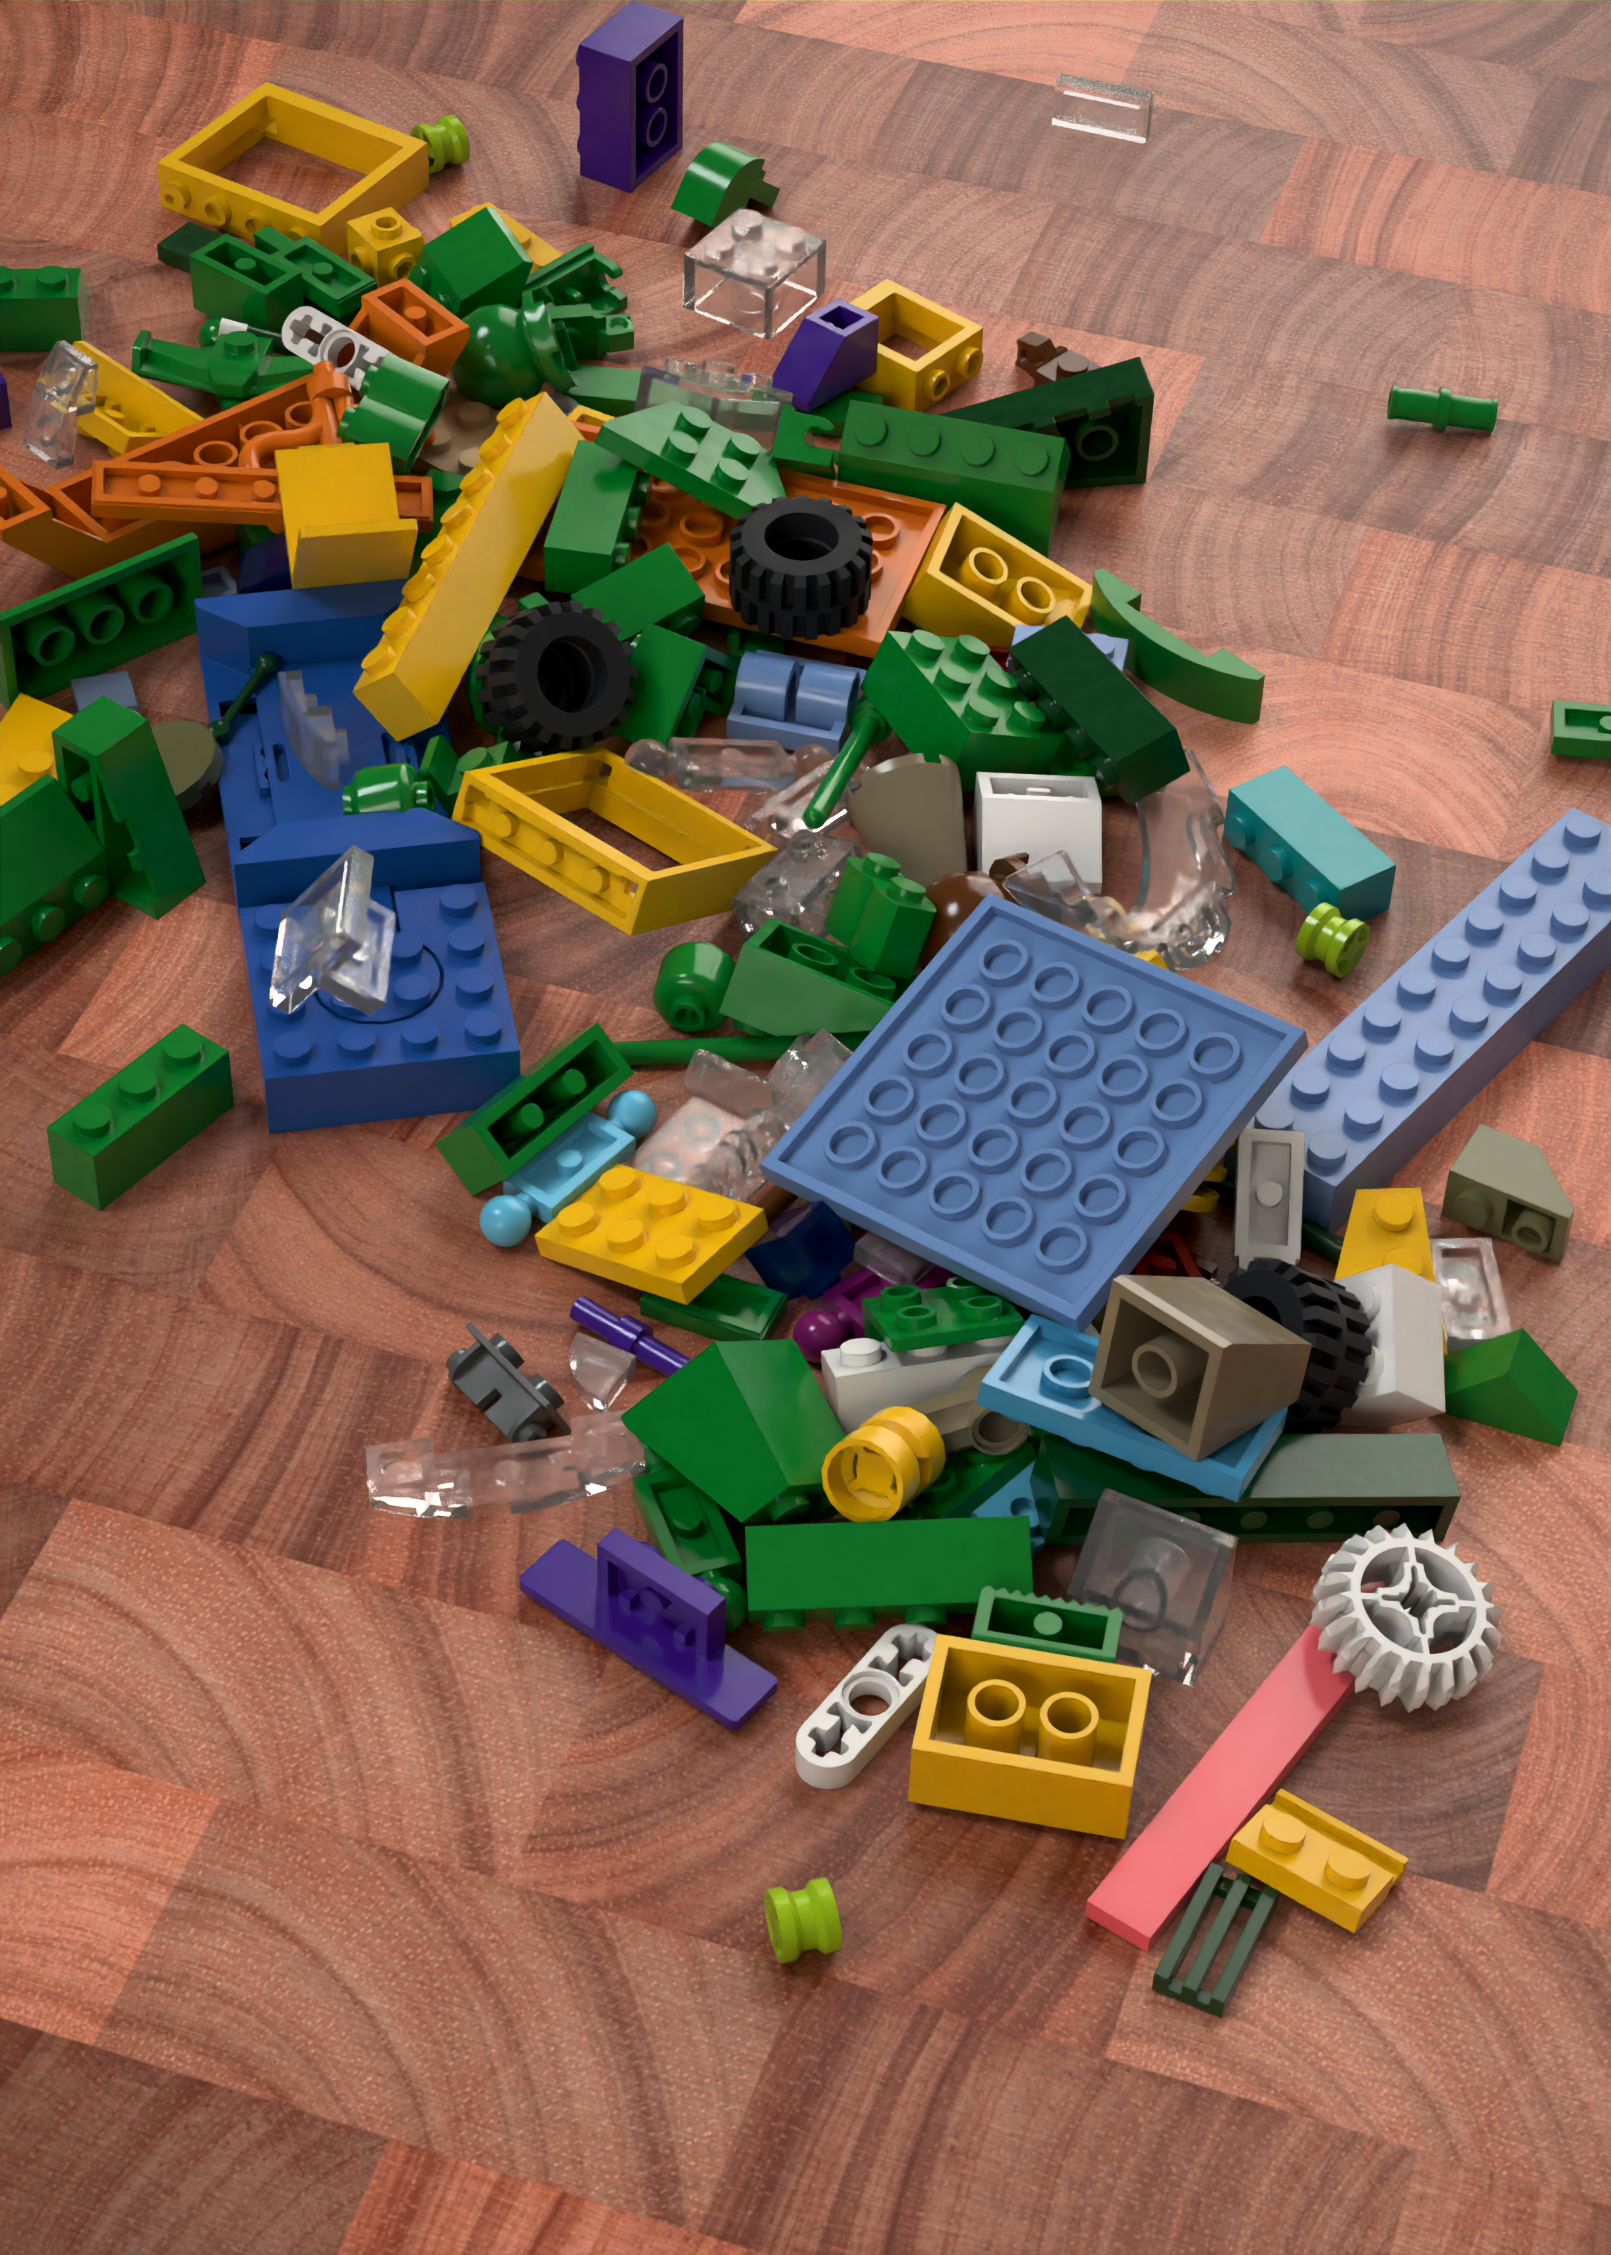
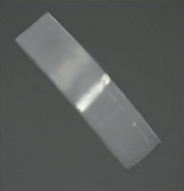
M626 1409L569 1417L572 1435L441 1454H436L433 1437L364 1446L370 1508L409 1516L458 1519L513 1515L550 1508L599 1493L645 1470L643 1441L625 1427L620 1416L629 1410Z

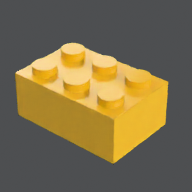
M937 1634L911 1749L908 1802L1125 1840L1146 1722L1152 1670Z

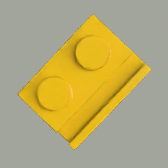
M1281 1788L1276 1793L1274 1802L1271 1805L1265 1804L1232 1838L1225 1861L1355 1934L1387 1898L1390 1888L1393 1885L1398 1886L1402 1881L1409 1858Z

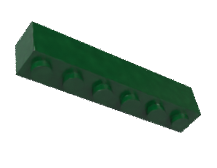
M1402 1432L1393 1434H1280L1238 1503L1221 1496L1205 1494L1192 1485L1155 1471L1139 1469L1128 1461L1091 1447L1075 1445L1059 1435H1043L1029 1480L1045 1545L1345 1542L1355 1534L1364 1537L1367 1531L1372 1530L1377 1525H1380L1385 1530L1392 1531L1403 1523L1406 1524L1412 1536L1416 1539L1421 1534L1432 1529L1434 1541H1443L1461 1498L1441 1434H1408Z

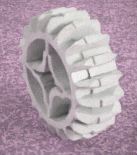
M1405 1523L1398 1528H1394L1390 1534L1380 1525H1377L1372 1530L1367 1531L1364 1537L1355 1534L1352 1538L1346 1540L1340 1550L1328 1558L1321 1569L1323 1574L1313 1588L1311 1600L1316 1606L1312 1611L1310 1625L1323 1631L1318 1638L1317 1650L1337 1654L1333 1662V1674L1350 1671L1356 1677L1355 1693L1365 1690L1369 1686L1378 1691L1381 1707L1391 1703L1398 1696L1408 1713L1416 1708H1420L1424 1701L1436 1711L1440 1706L1446 1705L1451 1698L1458 1701L1461 1697L1468 1695L1477 1683V1680L1481 1681L1493 1665L1491 1661L1494 1658V1654L1500 1648V1640L1503 1637V1634L1496 1629L1501 1623L1503 1609L1489 1603L1493 1598L1495 1584L1477 1582L1475 1579L1478 1574L1479 1561L1464 1564L1456 1557L1458 1542L1442 1548L1435 1544L1432 1529L1421 1534L1416 1539L1412 1536ZM1384 1581L1385 1588L1378 1587L1374 1593L1361 1592V1586L1364 1584ZM1438 1641L1452 1642V1649L1450 1651L1438 1654H1430L1429 1646H1435Z

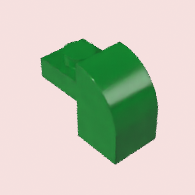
M718 141L706 146L693 159L681 181L671 209L735 235L749 198L773 207L780 188L763 181L766 171L762 170L765 159L728 143Z

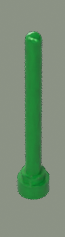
M865 694L857 700L850 712L849 725L852 733L803 812V822L810 829H819L826 823L871 744L886 740L893 732L892 727Z
M871 1031L777 1037L767 1035L764 1037L739 1036L613 1042V1044L629 1066L850 1057Z

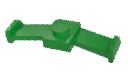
M141 330L132 348L131 372L141 378L210 392L217 396L245 398L247 396L262 395L313 372L314 365L299 356L274 357L273 338L256 337L253 333L247 331L220 334L212 351L153 339L150 331Z

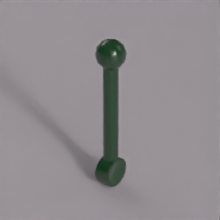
M262 653L257 657L255 672L221 720H215L208 725L207 729L213 733L219 745L231 739L232 731L230 726L265 676L276 672L278 660L274 655Z

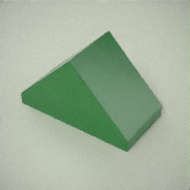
M1524 1328L1449 1353L1444 1365L1445 1414L1561 1447L1577 1399L1578 1390Z

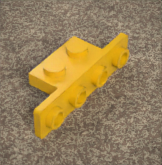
M75 341L73 343L61 383L63 391L59 393L55 411L73 422V429L76 432L90 438H96L109 446L107 451L112 456H121L204 420V418L87 342Z

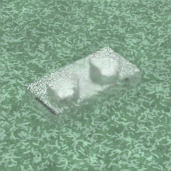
M1491 1238L1429 1239L1436 1284L1441 1286L1442 1322L1447 1353L1449 1354L1512 1332Z

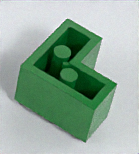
M646 621L642 633L638 634L631 643L634 653L627 656L629 666L637 665L638 678L629 681V688L637 691L635 702L623 705V709L629 716L623 725L612 727L614 735L684 763L705 710L725 719L727 718L734 701L735 684L740 661L705 644Z

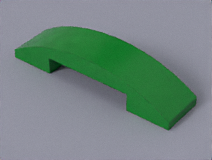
M1103 568L1094 572L1090 607L1091 622L1096 633L1109 637L1129 639L1125 665L1127 670L1158 692L1198 711L1251 725L1259 720L1265 680L1264 674L1224 648L1206 657L1140 613L1141 593Z

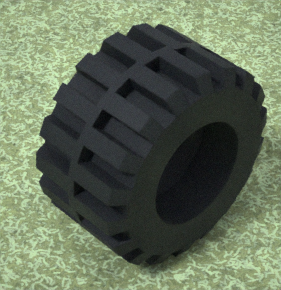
M796 495V498L790 499L782 496L772 498V503L766 504L761 502L753 506L752 513H743L737 519V526L732 527L730 534L729 596H731V605L734 611L741 612V619L746 624L758 625V631L767 635L773 633L780 634L781 639L793 640L794 637L816 640L818 635L825 634L830 637L839 634L841 626L852 627L858 622V615L865 614L871 599L873 538L871 531L866 530V522L861 516H853L852 509L843 504L836 506L832 504L830 499L822 497L818 500L810 499L808 495Z
M557 601L526 609L508 616L509 621L498 623L490 631L495 639L483 642L478 654L486 658V662L475 666L474 679L483 680L484 690L475 692L478 704L488 703L491 711L484 715L490 727L501 724L503 730L499 737L510 743L520 742L519 750L529 753L542 751V755L594 746L595 742L605 741L614 734L612 727L623 725L629 716L623 709V705L635 702L637 691L629 688V681L638 678L637 665H628L627 655L634 653L630 642L620 643L616 637L622 631L614 620L602 623L604 612L594 606L582 609V602L567 601L560 604ZM547 646L559 651L567 659L573 671L574 693L571 702L564 711L556 708L546 699L538 682V663Z
M1258 1259L1250 1261L1247 1270L1241 1267L1236 1268L1228 1274V1283L1225 1286L1219 1283L1217 1286L1312 1344L1299 1399L1287 1407L1288 1412L1281 1434H1321L1323 1427L1332 1430L1342 1420L1340 1412L1345 1407L1351 1409L1358 1398L1355 1394L1359 1382L1365 1383L1369 1370L1364 1367L1365 1357L1371 1355L1372 1340L1364 1336L1370 1324L1367 1314L1358 1311L1361 1302L1353 1293L1345 1291L1346 1287L1281 1260L1271 1259L1268 1262Z

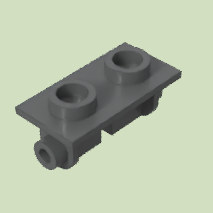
M469 1322L465 1327L475 1338L476 1342L467 1350L463 1348L458 1349L449 1356L446 1362V1368L449 1370V1381L455 1387H458L480 1411L499 1394L502 1396L484 1414L515 1448H525L527 1451L538 1449L547 1438L546 1430L554 1423L568 1436L572 1430L556 1411L565 1403L561 1396L539 1373H536L528 1381L517 1370L525 1361L498 1332L488 1341Z

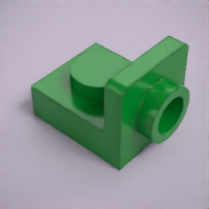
M438 735L429 739L419 773L422 781L429 780L431 782L435 797L448 815L452 816L465 771L520 761L521 757L512 744L506 741L487 749L484 747L472 749L462 758H459L442 735Z

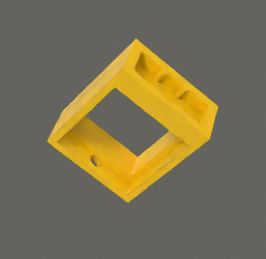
M885 279L850 302L879 317L876 373L855 386L869 393L884 394V401L900 409L921 412L981 371L984 359L982 352L984 327L889 279ZM896 333L930 352L913 361L880 343Z

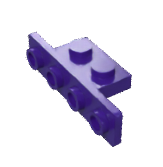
M616 1527L597 1543V1559L569 1541L562 1539L557 1541L519 1577V1588L523 1593L731 1730H738L777 1692L778 1679L775 1675L725 1643L726 1598L720 1595L717 1589L707 1580L701 1577H692L666 1560L651 1544L642 1541L638 1542Z

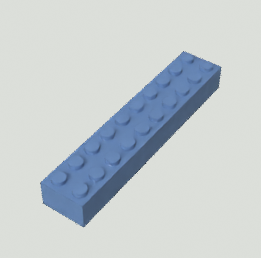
M1572 807L1294 1065L1245 1128L1305 1132L1303 1217L1335 1233L1349 1220L1356 1189H1380L1611 964V826ZM1237 1138L1234 1146L1229 1147L1225 1152L1223 1167L1227 1170L1226 1176L1235 1180Z

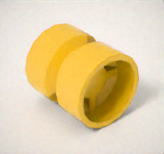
M892 1406L883 1409L864 1422L857 1430L843 1438L826 1454L821 1469L824 1491L830 1503L840 1514L854 1522L888 1521L911 1500L930 1487L941 1475L946 1461L944 1442L937 1427L924 1414L910 1407Z

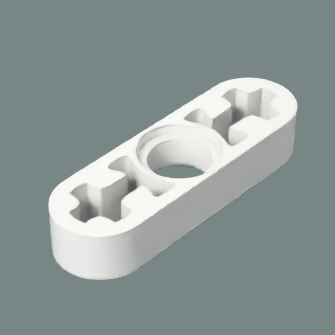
M310 306L295 309L286 318L282 327V341L288 350L313 365L321 361L332 362L335 370L344 373L349 378L350 386L359 391L362 380L370 365L373 364L379 368L388 353L394 355L387 349ZM309 329L315 330L324 336L320 346L304 338ZM354 342L355 353L352 360L346 366L338 368V353L346 344Z
M906 1623L890 1628L803 1723L796 1736L795 1767L799 1776L806 1783L820 1789H837L849 1784L919 1706L923 1699L937 1635L932 1629L921 1624ZM916 1654L918 1656L923 1657V1662L918 1659L911 1658ZM898 1657L904 1660L911 1659L900 1670L898 1682L894 1678L897 1674ZM862 1695H876L884 1699L888 1703L889 1708L882 1714L866 1716L856 1712L850 1703ZM840 1728L843 1730L840 1755L832 1751L823 1758L815 1755L816 1749L821 1752L829 1751L840 1739Z

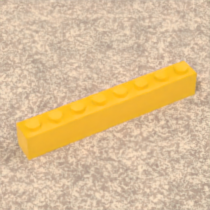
M546 391L526 401L522 398L514 399L499 412L496 417L499 424L493 435L479 448L478 454L481 457L475 468L461 481L459 488L462 492L456 503L441 517L440 522L443 526L439 534L423 550L421 558L424 561L417 574L402 588L403 600L398 609L383 623L381 629L384 634L380 642L362 661L361 667L364 671L352 693L397 742L439 723L565 482L578 440L586 441L585 437Z

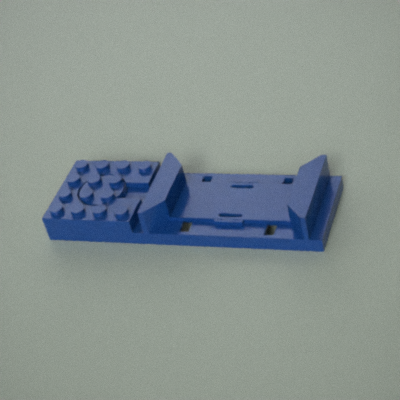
M411 578L194 599L198 654L209 724L215 720L222 719L220 707L232 705L255 672V662L258 656L262 653H270L278 660L276 672L265 676L246 703V705L256 704L257 713L238 715L230 726L232 731L231 739L224 744H220L224 761L221 775L217 780L269 1134L477 1110L521 1075L520 1048L485 882H481L480 838L478 831L451 820L452 816L448 815L436 797L435 813L421 807L412 808L406 812L383 811L344 816L343 788L345 785L352 783L354 774L364 767L405 762L416 769L421 779L419 769L429 739L442 735L452 748L445 712L438 724L397 742L352 693L364 671L361 667L362 661L380 642L384 634L381 629L382 625L398 609L404 598V595L401 593L402 588ZM251 843L241 850L240 844Z

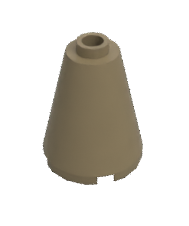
M915 753L886 760L866 770L859 776L861 787L853 795L848 788L844 794V802L849 819L870 852L894 859L901 865L900 873L907 879L926 888L928 884L947 874L968 872L962 784L957 765L949 757L939 755L941 763H926L923 753Z

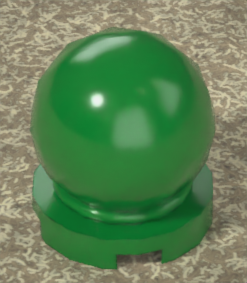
M539 285L522 291L523 305H521L520 309L502 303L481 306L461 319L470 327V339L449 371V375L460 394L472 402H480L494 410L503 409L514 399L522 398L526 401L536 396L545 381L550 382L556 392H563L580 386L578 378L572 374L573 371L578 370V365L564 321L560 320L553 323L545 304L551 303L554 300L546 285Z

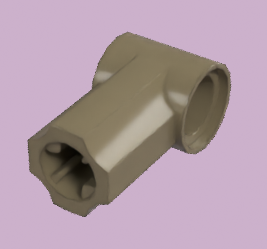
M993 1365L979 1366L967 1372L960 1379L956 1390L901 1406L910 1407L924 1414L937 1427L944 1442L945 1456L974 1447L985 1454H1007L1019 1448L1026 1441L1030 1432L1029 1424L1011 1421L998 1412L976 1405L980 1383Z

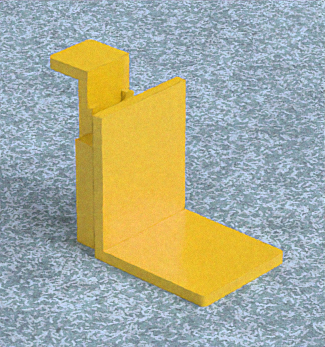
M389 442L354 445V443L298 446V449L275 450V463L292 589L408 578L418 535V526L416 519H399Z

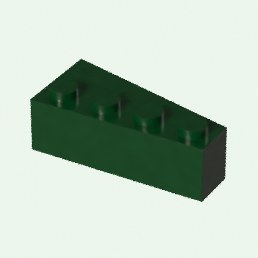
M1140 357L938 414L939 416L1065 438L1071 451L1064 490L1146 483L1155 394Z

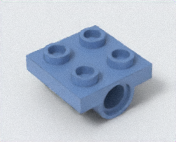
M758 649L756 653L746 651L741 659L737 673L734 703L726 720V737L758 745H769L806 752L810 755L836 758L850 730V712L857 700L864 695L860 686L867 674V670Z

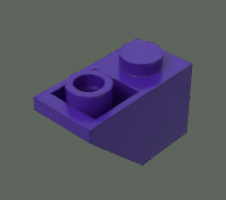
M840 298L804 317L768 382L767 393L789 403L795 409L808 413L875 374L879 317Z

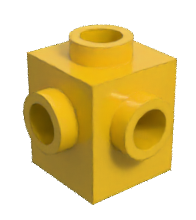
M392 207L346 222L348 261L374 278L375 282H377V289L404 277L408 279L411 269L417 265L423 246L426 245L422 233L417 228H413Z

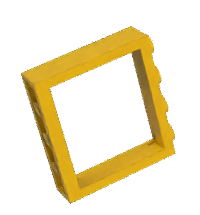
M265 82L157 162L160 203L162 207L254 243L253 233L267 226L274 228L294 242L307 236L339 257L348 251L347 221L388 207H392L397 212L429 186L428 142ZM266 136L367 176L320 213L315 214L215 174Z
M601 745L465 771L451 820L477 830L481 846L629 936L762 903L779 849ZM603 762L612 767L610 776H599ZM588 808L682 865L653 872L557 814ZM633 883L638 885L636 893L631 891Z

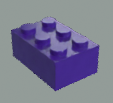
M632 0L579 44L576 53V64L579 67V92L576 105L580 112V135L577 141V150L580 154L581 176L631 193L683 148L684 17Z

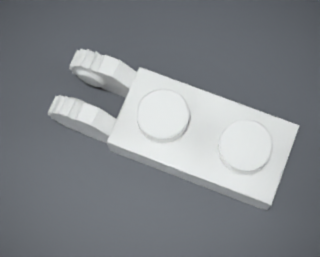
M1244 1128L1237 1137L1232 1261H1237L1236 1268L1241 1267L1247 1270L1250 1261L1258 1259L1268 1262L1271 1259H1277L1294 1266L1295 1264L1298 1265L1301 1253L1305 1132Z

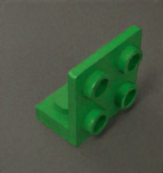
M961 1276L947 1280L945 1287L921 1290L914 1285H895L881 1290V1296L862 1299L865 1338L874 1339L879 1342L884 1341L891 1352H904L1016 1335L1024 1325L1022 1316L1007 1299Z

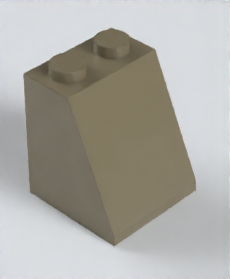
M1120 1275L1112 1280L1088 1394L1190 1459L1198 1462L1299 1399L1312 1344L1205 1278Z

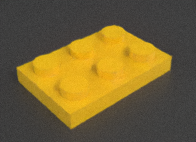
M617 1163L610 1170L603 1173L593 1185L570 1205L563 1208L534 1237L539 1254L542 1257L688 1305L769 1231L763 1208Z

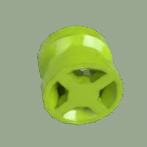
M448 114L442 116L432 126L422 123L412 128L410 134L412 137L428 142L429 174L441 171L444 164L459 165L469 160L470 144L464 126L455 115Z
M1323 902L1314 908L1304 921L1296 939V954L1309 961L1319 959L1325 963L1326 971L1339 978L1344 977L1354 969L1364 954L1370 938V926L1356 918L1349 921L1342 918L1338 908Z
M827 1878L810 1879L804 1889L791 1892L781 1886L765 1890L764 1908L767 1928L779 1963L794 1962L798 1959L801 1952L817 1949L825 1955L840 1952L842 1949L840 1918L836 1900Z

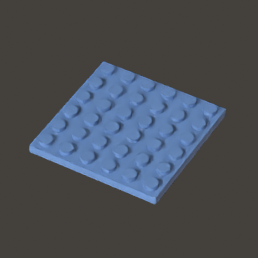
M988 893L759 1165L765 1180L1035 1314L1081 1333L1084 1332L1107 1303L1112 1280L1120 1275L1130 1274L1308 1049V1039L1306 1031L1302 1028Z

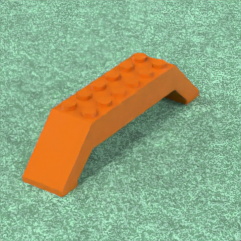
M406 277L362 295V308L348 327L399 358L443 377L447 376L470 339V327ZM354 342L346 344L338 353V368L346 366L352 360L355 353ZM314 372L110 461L238 467V455L241 449L254 436L271 431L297 429L310 422L312 409L306 386L308 381L314 376ZM351 387L354 402L359 404L363 397L359 396V391ZM275 454L263 457L260 461L261 468L276 469ZM0 464V540L78 580L191 532L198 537L200 557L237 541L235 524L91 517L92 468L47 488H42L12 475Z

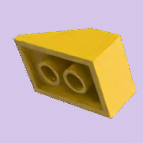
M955 502L936 529L907 594L906 608L902 617L936 636L958 638L960 635H970L978 638L986 645L1011 647L1016 624L1048 626L1067 615L1081 629L1091 604L1092 586Z

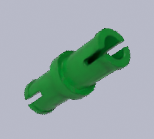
M1392 385L1388 398L1387 419L1431 423L1435 430L1444 431L1446 426L1492 433L1497 418L1498 399L1452 394L1451 388L1440 387L1438 392Z

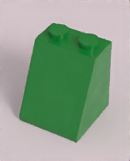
M794 1339L713 1342L620 1416L625 1427L741 1523L772 1520L774 1525H784L800 1517H812L814 1522H820L840 1513L830 1503L824 1491L821 1469L826 1454L846 1435Z

